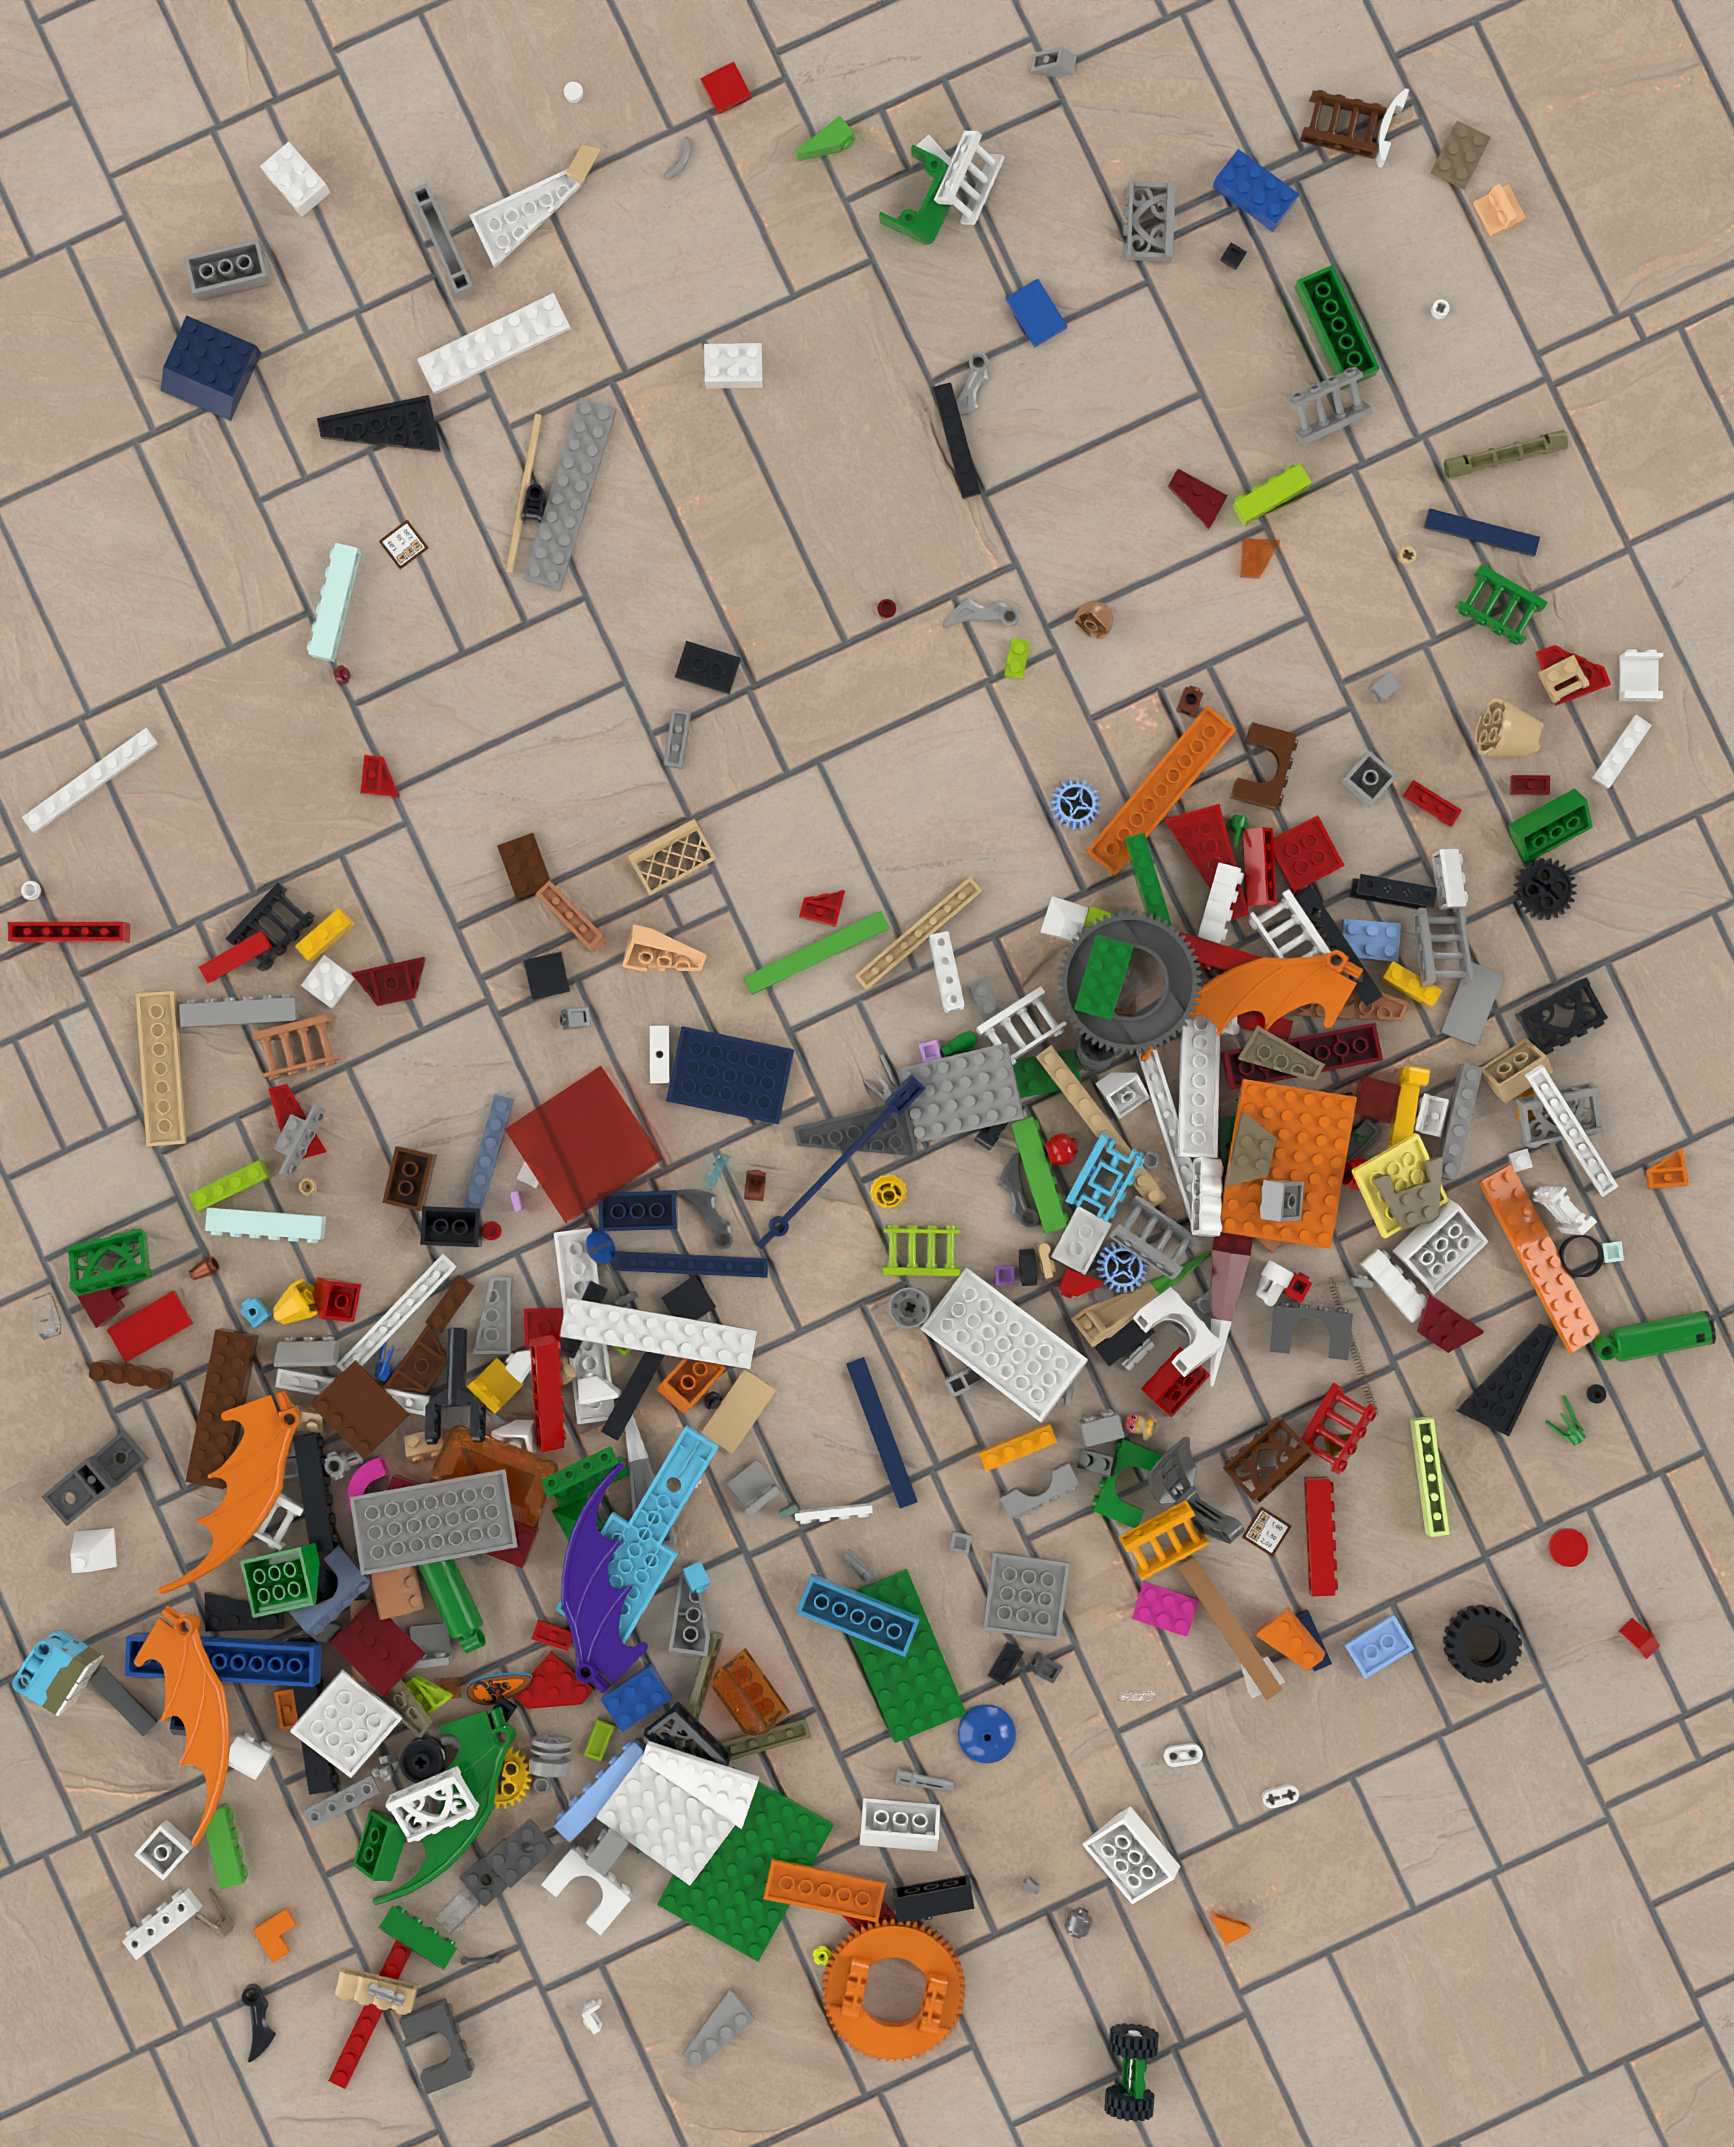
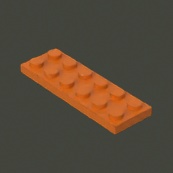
M772 1859L764 1899L878 1922L886 1882Z

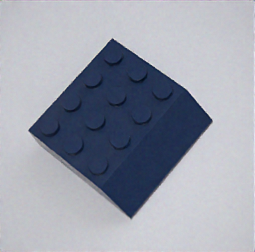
M186 315L163 366L161 391L231 421L262 352L256 345Z

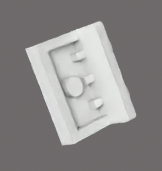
M1424 1093L1418 1104L1420 1111L1419 1115L1415 1117V1131L1441 1138L1451 1101Z

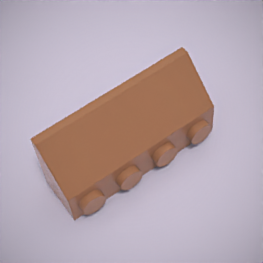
M415 1566L370 1574L380 1620L425 1608Z

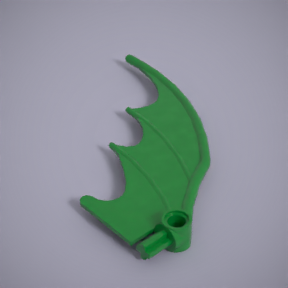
M502 1707L490 1710L495 1725L494 1729L492 1728L488 1711L440 1726V1733L455 1735L459 1740V1752L447 1770L458 1766L463 1780L476 1802L479 1803L477 1813L469 1820L464 1819L453 1827L447 1826L438 1833L428 1834L421 1839L426 1857L418 1873L398 1889L375 1897L373 1899L374 1905L383 1904L408 1895L430 1883L449 1869L479 1835L493 1810L502 1764L510 1744L516 1738L515 1729L510 1723L506 1724ZM501 1732L506 1734V1740L502 1739ZM453 1784L454 1793H460L456 1785ZM442 1790L436 1791L439 1795H446V1793L441 1794ZM453 1798V1800L462 1802V1805H456L458 1809L467 1806L463 1799ZM441 1800V1807L437 1814H441L446 1800Z

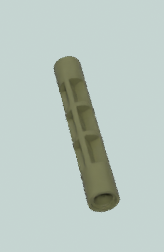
M1564 430L1541 435L1536 439L1524 442L1517 441L1512 445L1496 449L1490 448L1485 452L1446 459L1443 463L1446 477L1450 479L1470 474L1474 470L1490 466L1497 467L1498 464L1514 460L1521 461L1525 457L1564 450L1568 447L1567 435Z

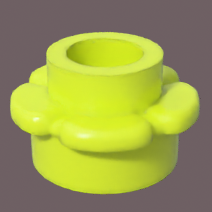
M819 1946L813 1951L815 1963L827 1965L829 1963L828 1958H832L831 1950L826 1946Z

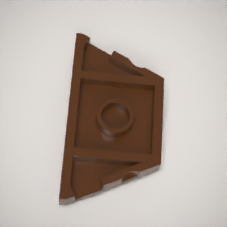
M426 1325L385 1384L386 1388L427 1393L447 1365V1355L431 1326Z

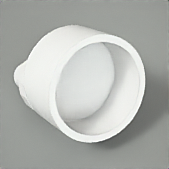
M1269 1260L1261 1273L1262 1278L1260 1279L1256 1295L1263 1299L1266 1305L1273 1306L1283 1289H1287L1294 1274Z

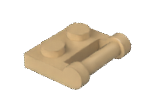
M1574 655L1538 673L1553 703L1560 701V698L1580 688L1584 689L1589 686V681L1584 676ZM1574 676L1578 680L1559 691L1554 689V686Z
M1040 1242L1037 1245V1253L1042 1274L1045 1279L1052 1278L1053 1273L1056 1271L1054 1262L1049 1260L1048 1256L1051 1249L1048 1244Z

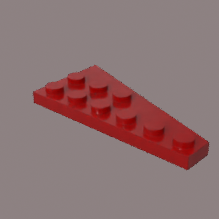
M1220 804L1164 819L1210 890L1218 863L1236 867ZM1237 884L1235 889L1238 892L1236 903L1232 902L1230 910H1233L1231 920L1249 915L1242 885Z

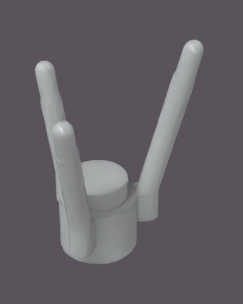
M882 1054L880 1057L893 1085L891 1083L888 1085L874 1068L872 1072L884 1086L883 1092L866 1079L864 1083L885 1101L899 1085Z

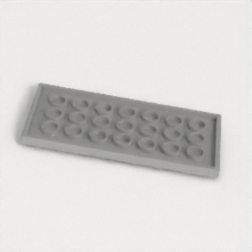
M506 1469L350 1497L361 1575L518 1547Z

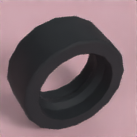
M1019 1250L1022 1286L1037 1285L1035 1250Z

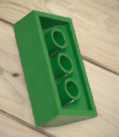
M1574 788L1510 823L1508 827L1513 843L1527 864L1593 828L1587 799Z

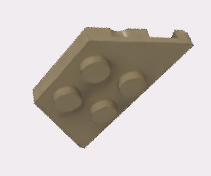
M1241 1112L1225 1182L1226 1186L1266 1177L1270 1169L1276 1137L1244 1112Z

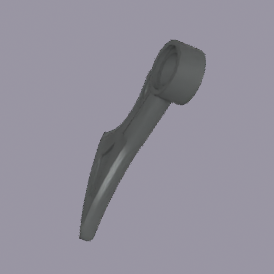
M1016 1153L1003 1170L998 1185L1008 1191L1011 1196V1213L1024 1227L1030 1228L1038 1223L1039 1216L1034 1209L1029 1207L1020 1178L1019 1153ZM1029 1212L1035 1216V1220L1031 1224L1024 1221V1215Z
M678 1190L681 1196L697 1208L714 1232V1245L720 1249L729 1248L733 1242L730 1222L723 1219L716 1211V1195L702 1190ZM725 1234L728 1236V1243L726 1245L718 1243L719 1235Z

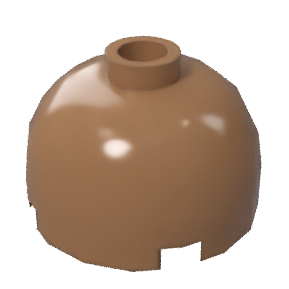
M1091 601L1085 603L1074 616L1077 619L1075 624L1079 630L1089 637L1091 634L1097 636L1095 639H1104L1113 626L1112 612L1106 604Z

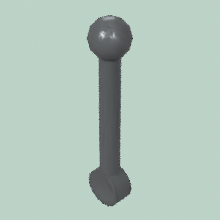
M498 1955L494 1958H468L463 1956L460 1962L462 1965L470 1962L500 1963L501 1957Z

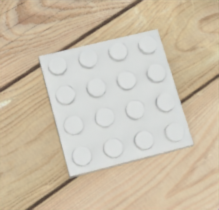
M341 1670L294 1724L290 1732L351 1778L400 1722L402 1715L344 1670Z

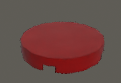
M1559 1529L1549 1540V1553L1555 1562L1564 1567L1578 1566L1585 1560L1588 1554V1543L1583 1534L1575 1529Z

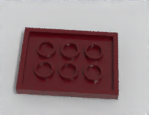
M373 1600L329 1642L382 1697L426 1655L391 1618L380 1620L377 1605Z

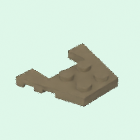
M1438 1156L1423 1161L1427 1181L1394 1192L1391 1175L1385 1174L1372 1179L1373 1184L1378 1188L1379 1194L1386 1201L1390 1212L1401 1229H1407L1439 1218L1442 1157Z

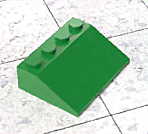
M315 1543L258 1555L240 1561L253 1618L316 1604L319 1557Z

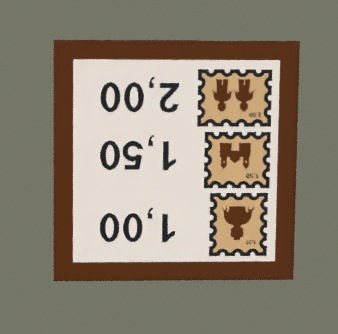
M408 520L379 540L399 569H402L429 548Z
M1261 1506L1242 1538L1273 1557L1292 1526Z

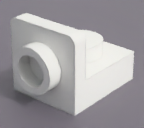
M524 1161L517 1179L537 1189L539 1186L544 1185L547 1176L545 1175V1170Z

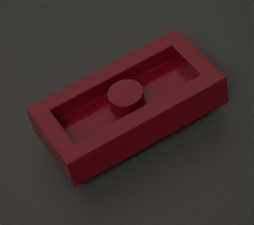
M1511 775L1510 795L1548 796L1550 795V775Z

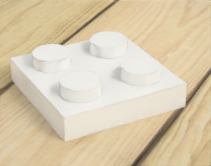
M323 955L301 986L333 1009L355 978L326 955Z

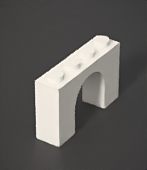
M1172 1287L1141 1308L1133 1318L1145 1333L1158 1323L1166 1320L1175 1321L1186 1329L1189 1334L1190 1345L1171 1362L1184 1377L1213 1356L1222 1346L1219 1339L1209 1331L1205 1323L1195 1315L1192 1308L1187 1306Z
M573 1844L544 1878L541 1885L557 1897L573 1878L577 1876H590L594 1878L602 1888L603 1899L588 1916L586 1924L601 1935L631 1900V1889L624 1883L621 1885L612 1872L608 1871L603 1877L585 1863L587 1859L585 1855L587 1853L586 1850L579 1845Z

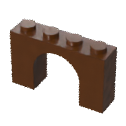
M1252 722L1249 725L1245 744L1271 752L1277 762V772L1275 777L1266 783H1257L1237 778L1234 782L1230 799L1271 810L1281 806L1284 795H1281L1282 788H1286L1289 778L1286 776L1287 769L1290 770L1293 764L1291 754L1292 751H1296L1298 740H1296L1297 734Z

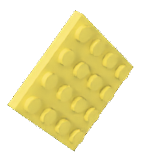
M1417 1133L1351 1170L1383 1238L1391 1236L1401 1230L1390 1212L1386 1201L1379 1194L1378 1188L1373 1184L1372 1179L1385 1174L1391 1175L1394 1192L1427 1181L1423 1161L1430 1158ZM1442 1184L1439 1207L1449 1201Z

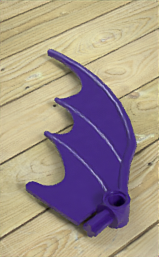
M622 1461L618 1462L607 1473L583 1506L570 1535L562 1570L561 1603L570 1626L577 1662L575 1675L580 1682L586 1684L591 1682L601 1693H605L611 1685L599 1674V1671L614 1684L648 1649L646 1642H641L631 1647L623 1644L619 1637L621 1612L624 1600L632 1589V1585L622 1589L614 1588L611 1585L608 1567L612 1554L621 1545L622 1541H613L604 1537L599 1532L597 1526V1513L601 1499L613 1478L624 1468V1462ZM583 1668L590 1669L591 1673L584 1672Z

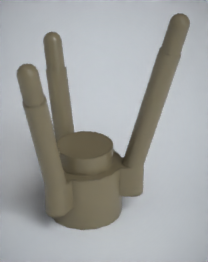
M210 1888L208 1891L225 1919L220 1918L216 1923H213L199 1912L195 1913V1919L224 1939L234 1927L230 1924L233 1919L228 1916L218 1897Z

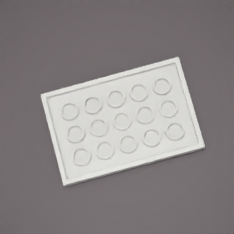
M642 1753L596 1815V1818L685 1883L691 1885L735 1824L643 1763L641 1760L644 1753Z

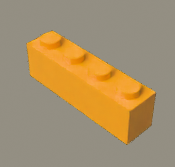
M1047 1422L979 1450L978 1454L987 1472L1055 1444L1057 1440L1050 1423Z

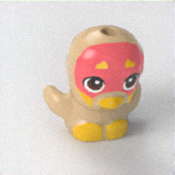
M1151 1413L1146 1418L1138 1414H1129L1124 1420L1125 1430L1132 1434L1142 1433L1144 1441H1147L1155 1434L1157 1421Z

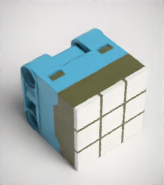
M57 1630L34 1646L15 1676L13 1687L17 1692L54 1715L59 1716L75 1704L104 1656L64 1630ZM22 1677H23V1682H24L27 1686H25V1685L22 1684V1682H21V1678H22Z

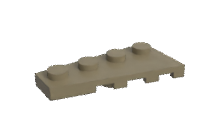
M1256 1026L1237 1058L1312 1081H1316L1325 1065L1259 1026Z

